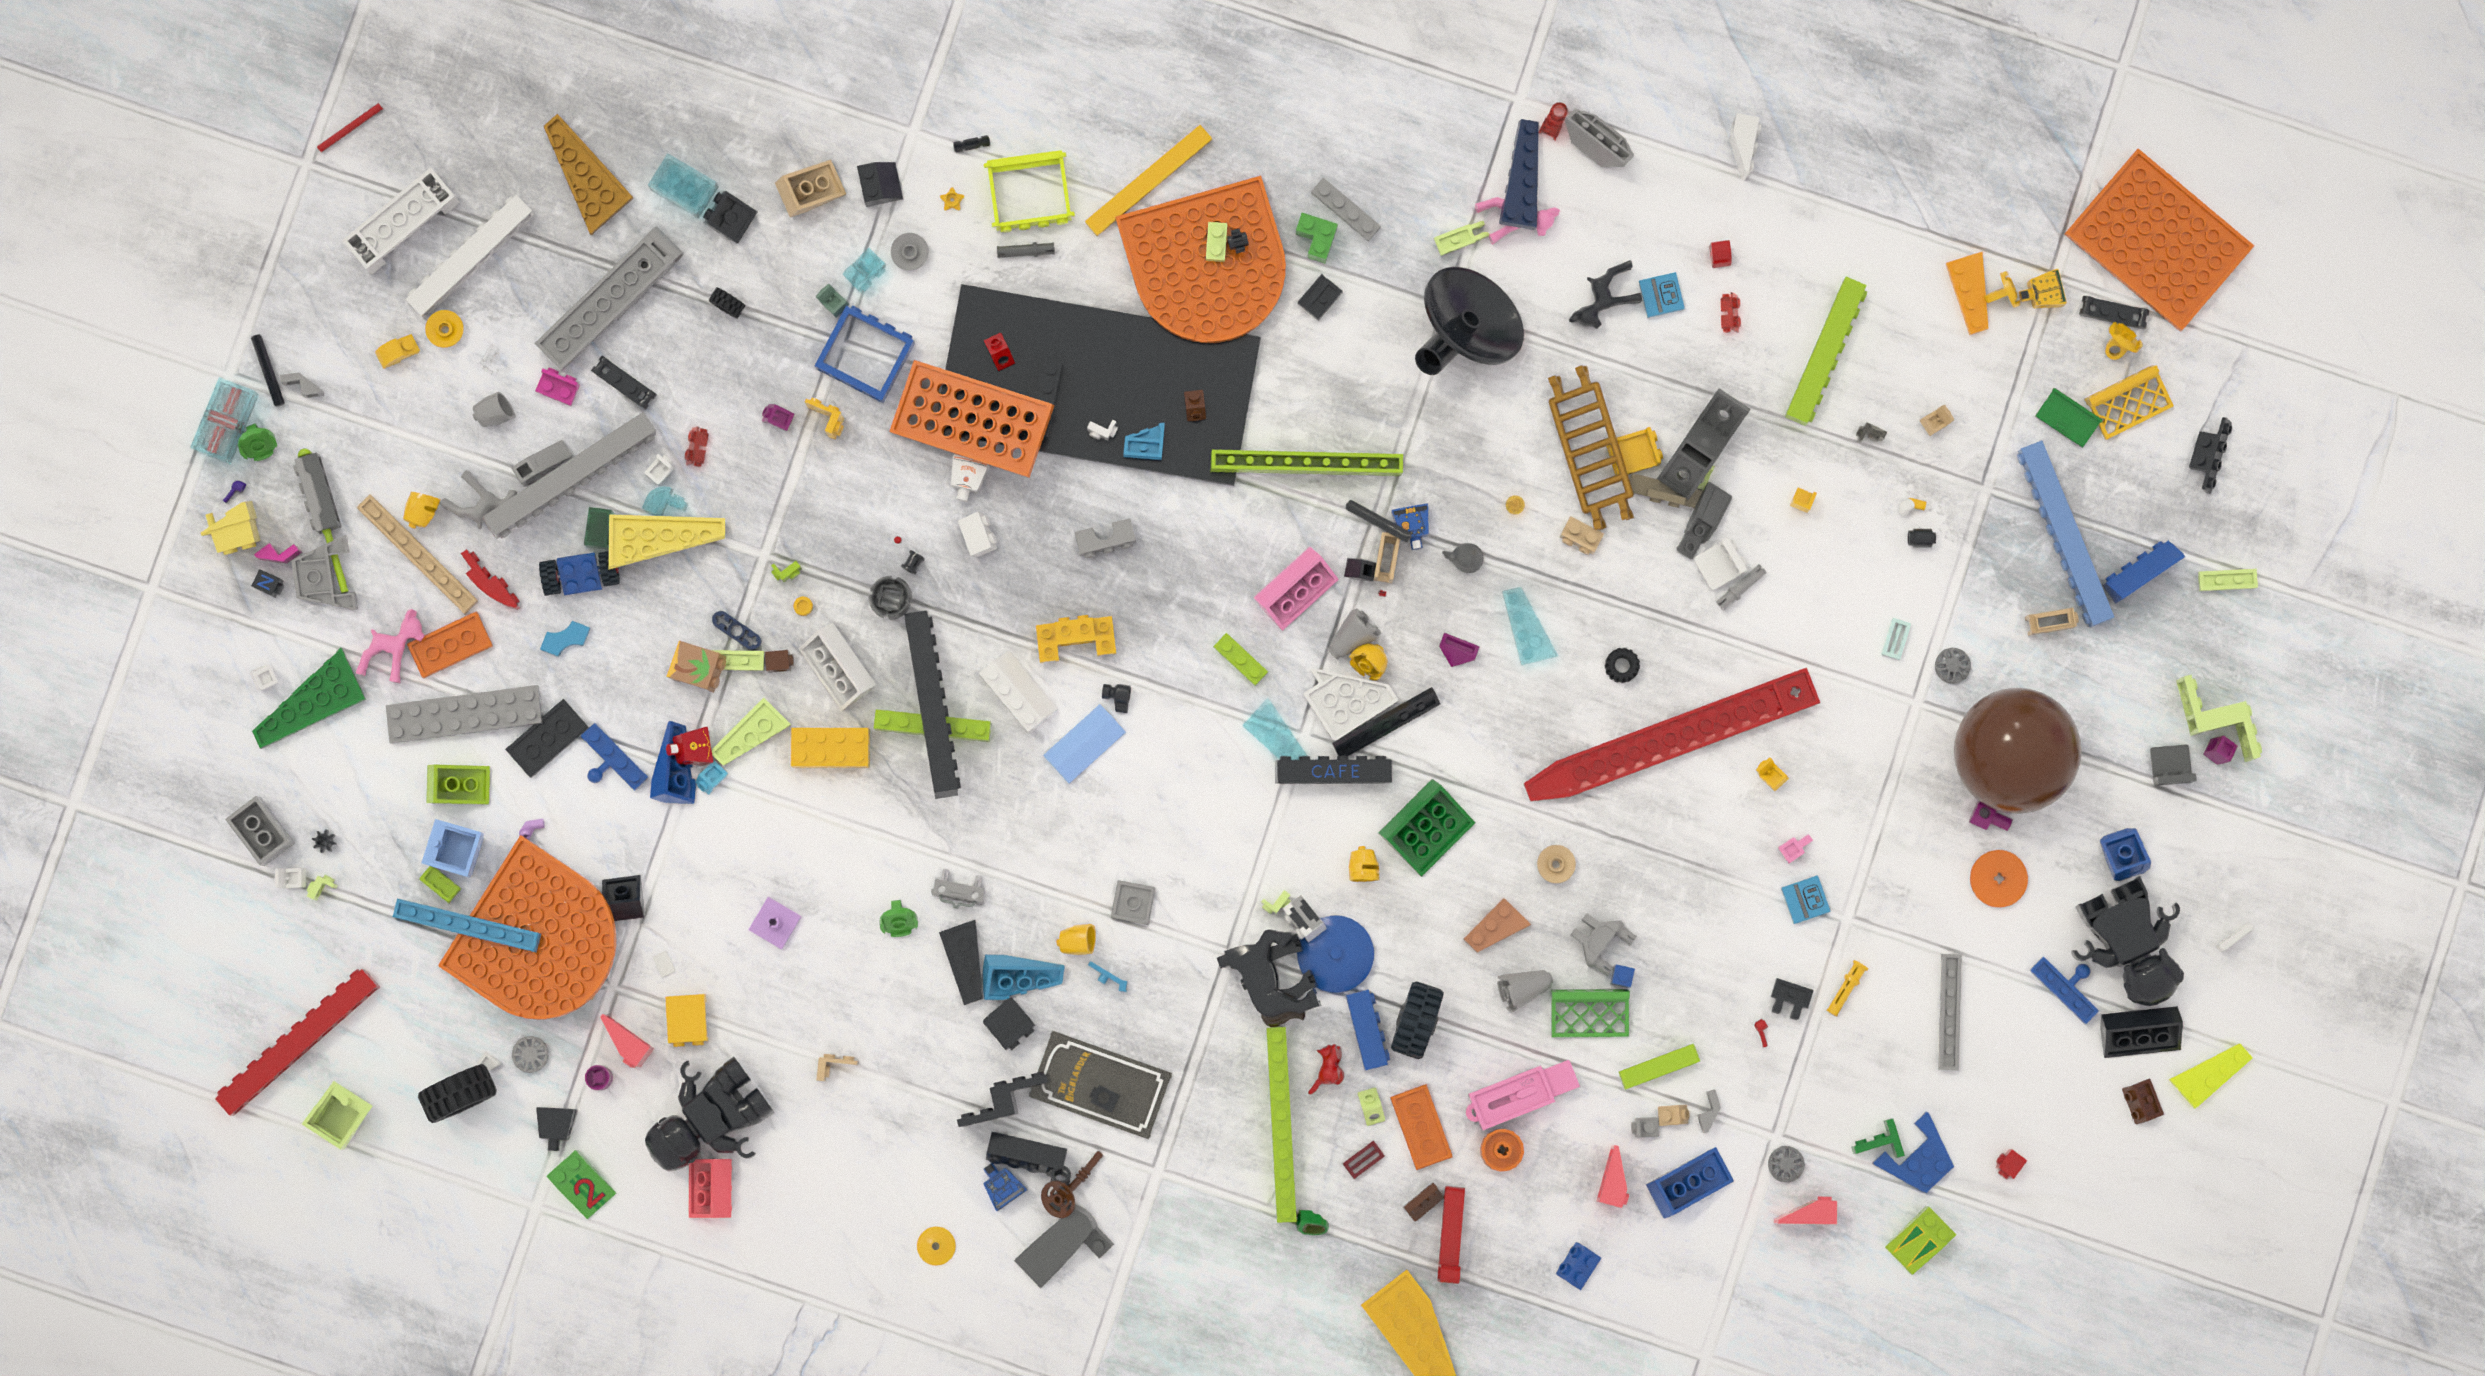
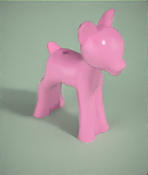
M1495 197L1476 203L1475 209L1477 213L1493 207L1502 209L1504 199ZM1554 207L1537 212L1536 229L1538 236H1545L1546 231L1552 227L1555 217L1560 212L1558 208ZM1506 225L1498 231L1489 234L1491 244H1495L1510 232L1520 228Z
M410 609L407 611L397 636L381 634L373 629L371 630L373 635L372 642L369 648L363 651L356 674L365 676L371 658L385 651L393 654L389 681L400 683L401 659L407 639L414 638L421 641L425 636L422 633V625L416 617L417 612Z

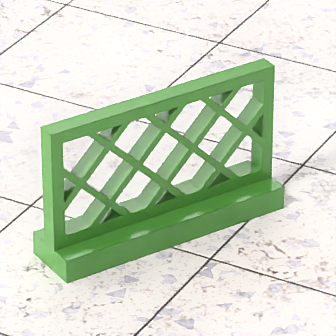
M1551 989V1037H1629L1630 991L1628 989ZM1578 1002H1583L1588 1007L1581 1015L1573 1009ZM1597 1002H1603L1607 1006L1600 1015L1592 1008ZM1617 1002H1625V1010L1618 1015L1612 1007ZM1556 1003H1565L1569 1008L1560 1015L1556 1011ZM1570 1010L1578 1016L1571 1025L1563 1018ZM1589 1010L1597 1016L1590 1025L1582 1018ZM1609 1010L1617 1016L1610 1025L1602 1018ZM1580 1019L1588 1026L1583 1032H1577L1573 1028ZM1620 1019L1625 1024V1032H1616L1612 1026ZM1560 1020H1563L1569 1026L1564 1032H1556V1024ZM1599 1020L1607 1026L1603 1032H1596L1592 1028Z

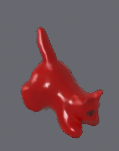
M1328 1044L1322 1049L1317 1050L1323 1058V1063L1318 1078L1308 1091V1094L1316 1092L1321 1084L1339 1085L1342 1083L1344 1071L1338 1066L1342 1057L1340 1046Z

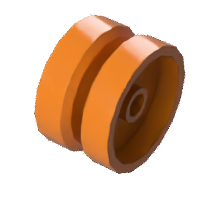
M1497 1129L1484 1137L1480 1146V1154L1484 1164L1490 1169L1499 1172L1509 1171L1517 1167L1522 1161L1524 1146L1520 1137L1513 1131ZM1501 1146L1505 1148V1152L1503 1154L1498 1152V1149H1500L1499 1147Z

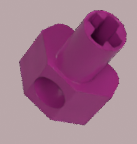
M1979 800L1969 819V823L1985 830L1992 824L2006 831L2009 830L2013 821L2012 818L1996 812V810L1984 805ZM1981 808L1988 811L1987 818L1980 816L1979 811Z

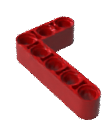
M1445 1186L1437 1280L1441 1283L1459 1284L1461 1267L1459 1266L1465 1197L1464 1187Z

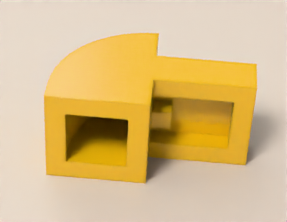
M412 334L400 339L396 340L395 338L386 342L375 351V354L382 368L385 369L400 363L405 358L418 354L420 349Z

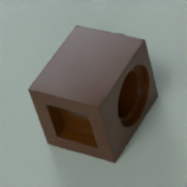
M788 650L765 652L766 671L768 673L791 671V666H794L793 654H790Z

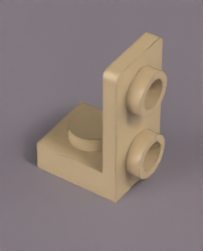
M824 1054V1058L819 1057L816 1080L826 1081V1078L830 1077L831 1067L827 1066L828 1062L858 1065L859 1061H854L855 1057L851 1056L835 1059V1055Z

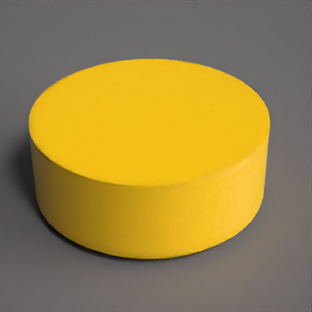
M802 596L795 600L793 607L798 615L807 616L813 610V603L809 598Z

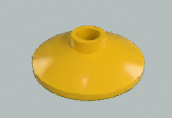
M440 310L433 313L428 318L425 326L426 336L429 341L441 348H448L457 344L462 338L464 331L461 318L449 310ZM444 327L449 328L447 333L442 332Z
M930 1227L923 1231L918 1238V1254L927 1264L935 1266L945 1264L955 1253V1239L951 1232L943 1227ZM933 1243H939L940 1247L938 1250L932 1248Z

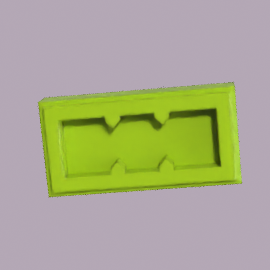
M429 866L419 878L420 881L449 904L462 889L441 871L432 866Z

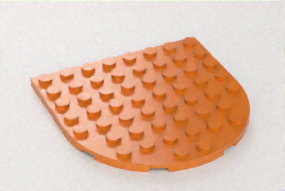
M1261 176L1115 217L1139 298L1150 316L1172 334L1200 343L1230 341L1258 327L1276 306L1284 286L1286 263L1283 246ZM1208 222L1227 223V236H1230L1231 230L1240 229L1241 233L1246 232L1249 246H1245L1244 252L1236 254L1235 249L1230 250L1226 237L1225 262L1206 261Z
M520 835L469 916L541 933L537 952L458 933L438 965L491 1003L510 1014L536 1020L558 1018L585 1005L606 981L616 952L614 918L606 899L592 882L526 837Z

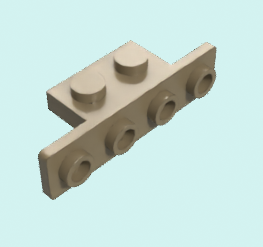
M1635 473L1630 478L1633 493L1650 497L1649 501L1661 503V500L1669 502L1668 506L1679 508L1680 505L1695 508L1703 492L1696 489L1690 499L1687 500L1658 479Z

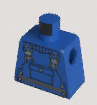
M991 1163L983 1169L989 1177L983 1185L997 1212L1027 1191V1188L1007 1168L999 1172L995 1165Z

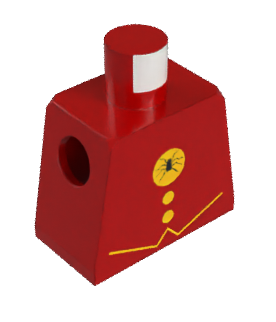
M708 727L674 736L673 744H667L666 746L667 755H675L678 764L705 766L713 763Z

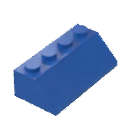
M2169 540L2165 543L2160 541L2152 546L2154 549L2148 554L2145 551L2136 557L2138 559L2136 563L2132 565L2129 562L2121 567V573L2116 575L2114 572L2105 578L2107 582L2103 584V587L2116 604L2185 558L2184 553Z

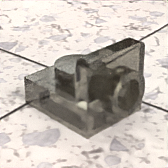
M1866 422L1864 426L1860 425L1856 436H1858L1856 442L1861 443L1865 434L1872 441L1882 442L1887 431Z

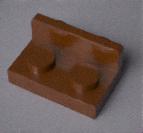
M2150 1078L2122 1088L2124 1098L2127 1101L2131 1116L2136 1125L2164 1115Z
M1432 1182L1403 1208L1416 1222L1443 1200L1444 1196L1434 1182Z

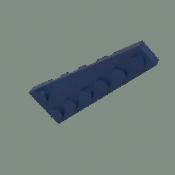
M1525 119L1518 121L1514 150L1511 157L1512 163L1508 173V184L1505 188L1506 194L1499 219L1500 225L1531 230L1537 228L1539 122Z

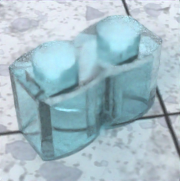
M868 248L842 275L859 292L862 290L866 291L872 285L871 281L875 277L879 278L884 274L886 264Z

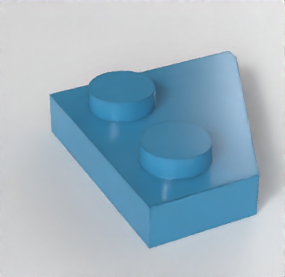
M1160 423L1151 429L1146 428L1137 434L1133 433L1125 436L1124 457L1162 460L1165 423Z

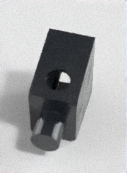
M536 1107L539 1138L548 1139L547 1151H559L560 1140H569L576 1109Z

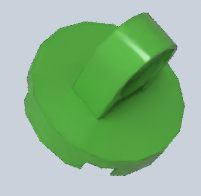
M256 423L247 426V431L238 440L240 455L247 460L248 458H254V461L264 460L272 456L275 447L277 448L275 435L268 429L258 428Z
M901 899L891 901L892 909L884 912L879 919L880 930L884 934L885 932L891 933V937L909 935L912 933V929H917L918 927L916 913L911 909L902 908Z

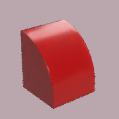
M1730 240L1711 242L1709 250L1712 268L1731 266Z

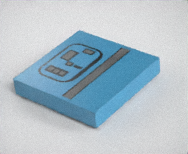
M1676 272L1639 280L1647 318L1685 309Z
M1818 875L1781 888L1793 924L1831 912Z

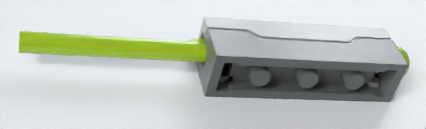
M303 448L298 452V458L294 459L296 465H293L296 476H300L301 483H299L301 493L306 496L307 501H304L307 512H310L312 519H310L311 527L317 533H323L326 543L334 540L331 531L342 526L321 457L317 452L312 454L309 449ZM338 554L330 555L341 593H347L349 590Z

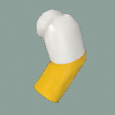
M1908 498L1899 505V513L1906 516L1913 508L1924 511L1927 502Z

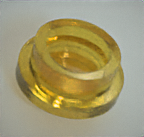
M1513 495L1507 499L1506 509L1509 513L1517 515L1524 510L1525 502L1520 496Z

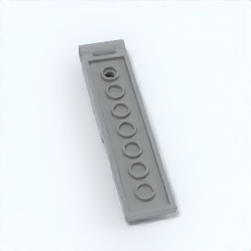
M657 226L654 227L534 344L563 371L611 323L619 319L681 259L684 253ZM644 263L648 264L647 268H642V265Z

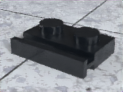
M1321 274L1297 304L1319 321L1343 291Z

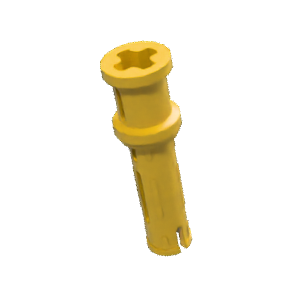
M1853 960V966L1848 974L1844 975L1845 981L1826 1011L1836 1017L1838 1016L1853 988L1860 984L1859 980L1865 971H1868V967Z

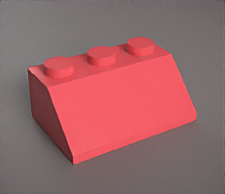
M695 1159L693 1163L689 1164V1218H731L732 1159Z

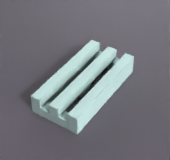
M1892 618L1881 655H1886L1896 660L1901 659L1911 623ZM1895 623H1898V627L1895 633V637L1890 652H1888L1887 649L1890 643ZM1902 625L1906 627L1898 653L1894 654Z

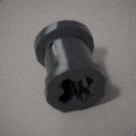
M910 550L909 557L901 567L916 575L919 564L925 558Z

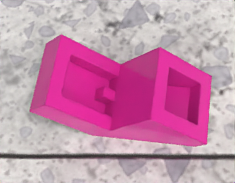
M269 543L254 555L259 560L287 564L301 554L302 551L293 544L279 554L275 547Z

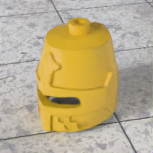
M410 492L405 504L403 520L408 522V526L413 529L416 526L425 528L435 516V511L438 509L441 499L426 494Z
M1359 846L1358 850L1352 851L1348 866L1349 880L1352 882L1379 881V863L1374 850L1366 849V846Z
M1092 924L1073 925L1060 931L1059 939L1056 940L1057 947H1060V951L1063 954H1092L1096 942L1095 926Z

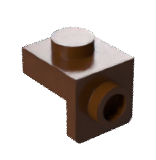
M1203 390L1184 392L1187 421L1205 420L1206 412Z

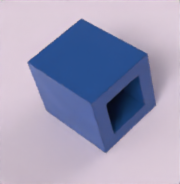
M1614 965L1610 984L1631 988L1635 968Z

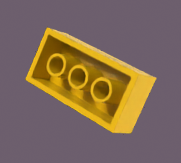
M791 728V767L870 768V729Z

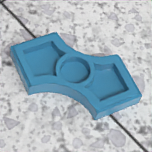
M572 621L561 632H547L540 650L559 657L562 651L569 646H584L591 628Z

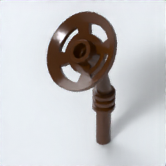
M1100 1151L1094 1154L1085 1167H1081V1170L1078 1171L1079 1174L1075 1175L1076 1178L1068 1186L1060 1181H1050L1043 1187L1041 1200L1049 1214L1057 1218H1066L1072 1214L1075 1209L1073 1191L1082 1182H1085V1179L1088 1178L1087 1175H1091V1170L1104 1156ZM1052 1186L1053 1189H1052L1051 1192H1050V1196H1048V1191H1049L1050 1187ZM1053 1202L1056 1206L1061 1207L1060 1211L1054 1209L1050 1203ZM1070 1202H1071V1207H1070V1209L1067 1211V1207L1070 1205Z

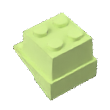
M333 1081L319 1102L305 1118L302 1125L340 1150H344L373 1106Z

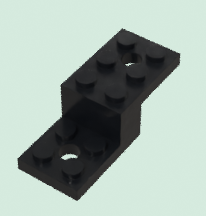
M1037 1072L1031 1074L1032 1078L1029 1079L1021 1076L1012 1078V1083H1007L1005 1080L993 1083L994 1087L989 1089L994 1111L993 1108L979 1110L980 1114L974 1115V1112L962 1114L961 1119H957L958 1127L1019 1114L1014 1091L1050 1083V1075H1045L1044 1072Z

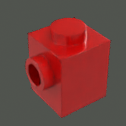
M2008 1149L2005 1154L2002 1153L1997 1158L1996 1163L1998 1164L1995 1168L1999 1170L1998 1174L2004 1179H2015L2027 1160L2013 1149Z

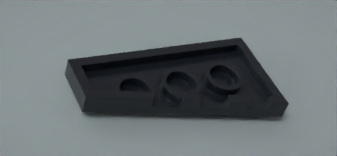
M972 920L939 932L964 1005L983 999L976 920Z

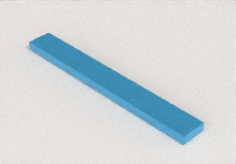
M398 898L392 916L532 952H537L541 933Z

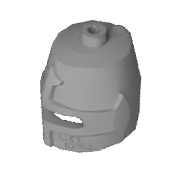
M501 392L491 394L473 406V418L475 421L478 420L483 427L500 425L516 417L511 404Z

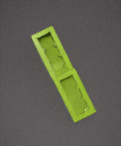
M1693 1043L1618 1071L1626 1090L1701 1061Z

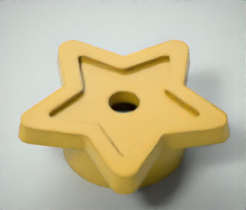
M953 187L950 188L948 193L940 195V198L945 202L944 210L947 211L951 208L960 210V201L964 198V195L957 194Z

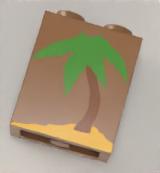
M679 641L666 677L714 693L720 683L721 671L726 666V656Z

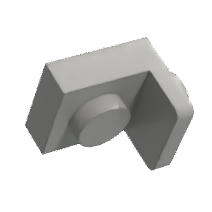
M1658 1117L1634 1118V1122H1631L1632 1134H1635V1137H1659Z

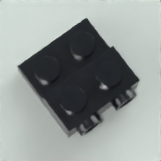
M727 191L718 192L713 199L715 205L712 209L708 208L703 216L705 219L703 223L738 244L758 211Z

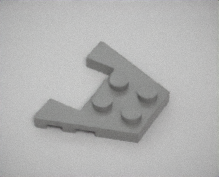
M347 535L291 560L296 597L298 599L344 607L350 610L358 609L355 592L335 594L330 555L350 552Z

